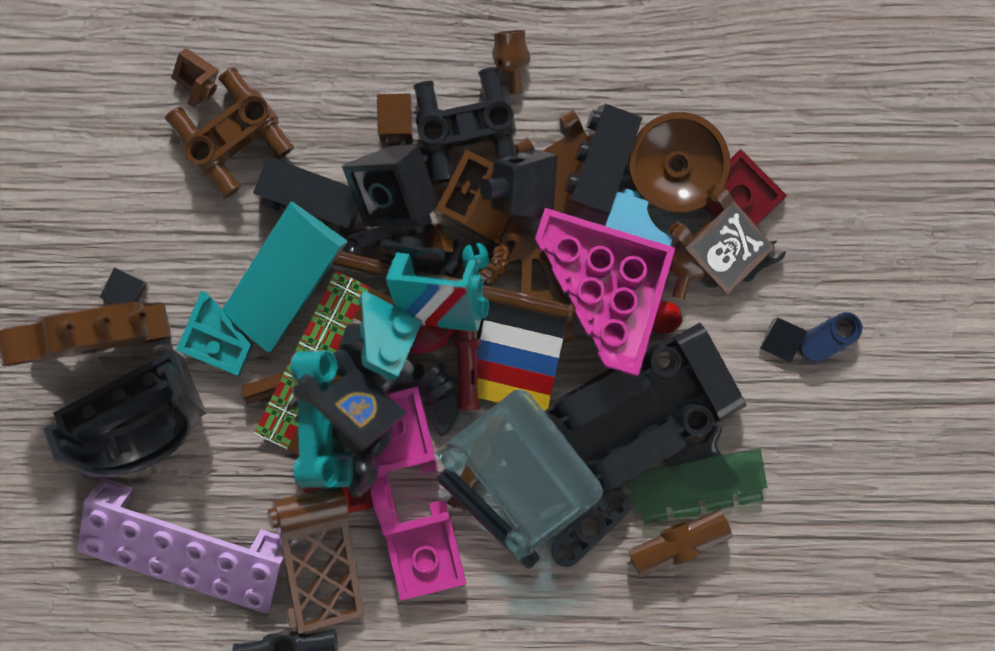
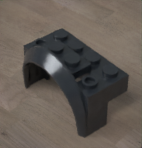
M172 349L54 412L53 415L57 424L53 423L43 430L55 462L78 472L86 478L89 476L115 477L144 470L166 459L184 443L195 427L198 418L207 414L184 358ZM155 405H159L156 409H154L152 412L142 417L141 419L126 426H123L121 428L112 430L115 426L129 420L130 418L146 411L147 409ZM106 437L109 439L115 458H111L105 442Z

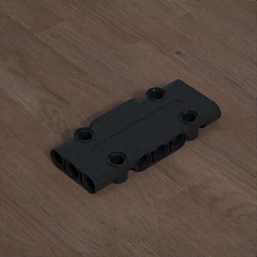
M699 322L668 341L650 347L644 354L638 377L610 368L554 401V406L534 413L529 420L494 439V442L542 524L575 504L588 502L599 490H611L683 449L687 445L686 441L688 439L707 434L713 425L747 406L710 335ZM662 352H668L670 356L668 366L658 369L656 366L657 356ZM694 411H700L702 415L700 423L693 427L689 426L688 418L690 414ZM543 420L553 421V430L548 435L537 433V426ZM583 478L586 480V486L581 492L574 493L570 491V485L575 479Z

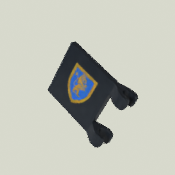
M339 349L333 354L337 360L336 375L341 376V379L321 392L315 379L309 374H304L298 378V385L293 388L292 393L297 399L312 404L364 451L400 421L407 412L359 371L345 350Z

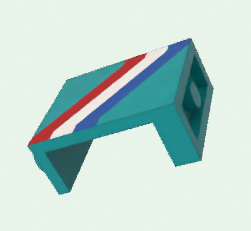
M396 253L386 277L395 307L422 320L421 325L478 332L482 318L485 319L488 315L489 300L484 298L483 276H480L478 273L476 261L469 260L462 281L416 277L410 254Z

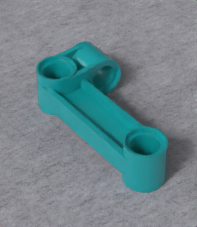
M331 351L297 352L291 359V375L296 382L304 374L311 375L317 382L321 392L331 386V381L335 378L337 360ZM298 399L299 458L295 461L293 468L296 484L300 487L320 488L350 486L353 479V453L350 450L333 452L332 422L312 404Z

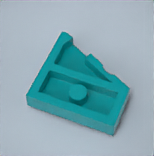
M201 291L176 350L240 376L253 344L226 315L210 294Z
M363 291L358 299V306H361L362 310L360 334L364 343L362 349L363 366L395 381L399 376L422 320Z

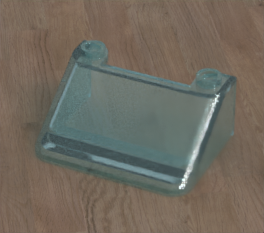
M524 390L512 391L434 452L449 471L454 472L468 465L514 524L515 528L508 533L505 543L518 561L528 556L585 513L603 495L601 484L534 398Z

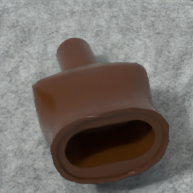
M525 30L494 33V47L492 50L494 63L500 71L508 73L510 94L522 93L521 70L528 66L531 60L525 41Z
M676 241L674 255L669 268L671 272L678 276L672 296L685 300L690 280L702 278L706 272L684 247Z

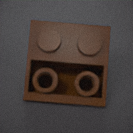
M466 149L436 208V213L438 216L492 242L493 238L499 240L511 214L493 209L491 199L485 200L480 193L481 181L493 177L494 163Z

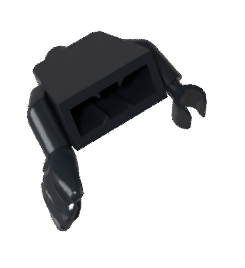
M378 373L371 379L385 394L394 384L392 380ZM338 380L332 381L331 385H333ZM297 398L288 402L287 412L294 407H298ZM298 415L294 418V421L299 423ZM332 423V435L357 456L355 475L348 488L351 497H360L374 484L378 475V459L392 442L393 426L363 451Z

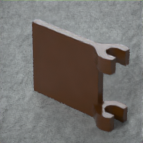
M573 109L559 118L569 134L543 150L558 155L554 211L570 216L583 209V207L565 201L568 193L564 192V187L569 174H575L579 161L575 160L577 149L581 141L586 142L588 137ZM528 137L515 145L518 153L534 149Z

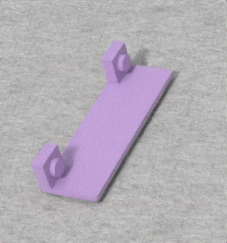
M103 477L84 500L78 552L262 613L269 612L279 571L284 562L279 535L260 529L251 548L247 549L125 509L132 498L134 487Z

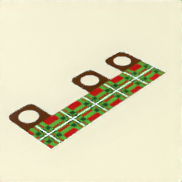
M336 270L294 354L301 351L336 352L340 346L346 326L351 324L353 318L362 322L361 306H358V299L363 291L395 306L393 299ZM290 360L254 434L299 455V423L294 421V418L298 415V407H294L288 412L286 411L288 402L296 398L292 390L297 385V382L291 375ZM335 375V378L332 381L341 379L342 377Z

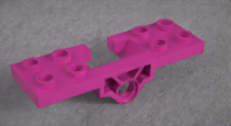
M419 387L386 394L407 413L393 426L392 442L378 459V475L371 486L374 509L380 522L383 536L386 539L400 601L467 584L447 500L431 502L429 505L432 515L400 523L388 472L417 464L420 465L422 474L439 470Z

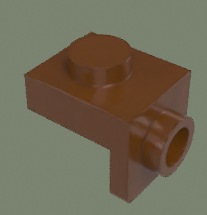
M185 48L178 54L171 79L191 91L187 104L194 108L203 100L209 101L217 90L215 81L219 70Z

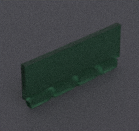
M761 448L651 468L629 480L635 513L642 512L644 524L668 520L666 507H671L674 519L701 514L699 501L704 500L707 512L734 507L733 494H737L739 506L763 502L762 489L768 488Z

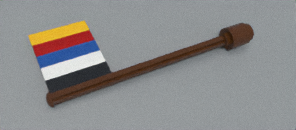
M340 252L332 265L387 277L392 263ZM414 269L416 277L462 281V279ZM484 285L483 294L484 298L489 300V310L483 322L480 337L481 346L478 347L479 398L534 412L547 410L549 408L567 322L572 321L575 317L574 312L576 308L571 302L569 305Z

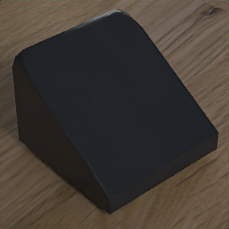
M773 318L759 349L791 362L808 331L781 318Z

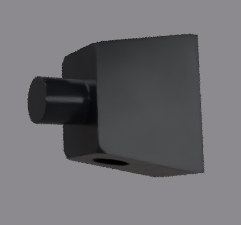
M532 149L496 160L493 164V177L481 181V196L485 200L491 199L492 208L504 213L542 218L545 208L554 210L558 155Z

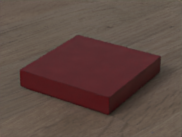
M742 149L730 159V171L724 187L737 205L757 226L787 195ZM714 201L703 207L712 217L721 210Z

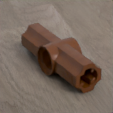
M719 509L692 522H681L660 532V536L628 549V552L641 578L670 564L679 565L699 556L701 554L700 551L732 538L733 535L722 510Z

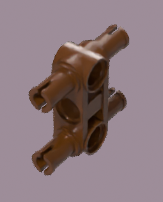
M236 67L229 68L218 78L235 100L234 104L201 129H197L182 106L174 108L165 116V120L181 139V149L186 158L194 165L200 175L210 178L224 199L231 197L241 188L240 184L236 182L224 165L225 161L252 141L262 137L278 160L287 156L295 148L278 126V116L259 91L251 90L238 73ZM258 106L264 107V113L260 119H249L250 111ZM208 145L210 147L209 155L203 160H197V150L201 146Z

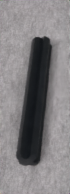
M446 467L439 473L437 481L525 568L530 569L539 561L538 553L452 468Z

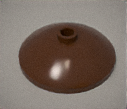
M687 112L663 114L647 123L637 134L629 156V172L638 193L654 207L672 213L692 212L709 204L712 200L706 194L707 189L714 183L718 186H725L730 171V153L720 131L703 117ZM671 162H679L682 170L680 172L673 171L670 166Z

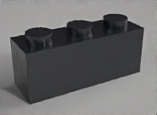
M606 103L599 106L597 110L593 109L586 124V128L590 129L586 142L581 141L575 155V160L579 161L575 174L570 173L565 183L564 192L568 193L565 201L600 214L610 213L643 117Z
M270 156L266 157L253 194L261 199L260 205L279 211L280 206L287 208L290 202H294L317 220L324 222V225L337 234H341L342 230L352 232L359 212L348 185Z

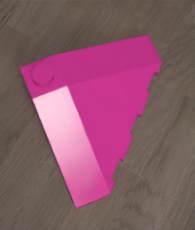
M545 208L535 238L538 248L541 252H545L553 268L551 271L563 293H568L576 308L574 313L586 335H591L600 351L598 356L604 367L638 377L675 247Z

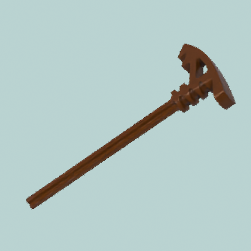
M513 220L510 221L502 241L505 244L515 243L508 259L510 265L518 262L522 263L521 293L567 304L564 293L551 271L553 266L544 251H540L535 239L523 227ZM536 261L540 265L549 286L531 291L532 263ZM482 318V320H481L479 329H481V328L483 327V322H484V319H483V318ZM572 321L567 322L562 344L575 340ZM457 330L455 334L452 333L448 339L457 337ZM284 372L242 385V395L245 398L246 404L272 397Z

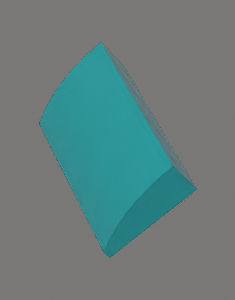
M290 202L222 310L249 338L271 353L280 345L348 241L297 204Z

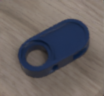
M843 312L832 316L807 332L805 339L799 347L800 355L810 362L826 360L860 338L863 329L861 320L851 312ZM841 319H847L853 325V332L848 338L841 337L836 331V325Z

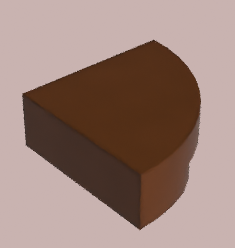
M439 223L427 224L428 229L424 231L425 248L435 247L443 249L447 253L454 252L452 239L450 236L445 235L444 227Z

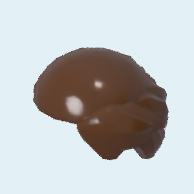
M496 238L492 239L493 243L485 245L490 263L485 268L478 270L479 275L483 276L484 285L487 286L496 283L501 278L509 263L508 245ZM461 264V269L464 275L465 269L463 267V264Z

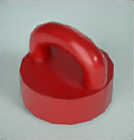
M660 300L652 330L660 334L673 332L682 324L680 309L674 303Z

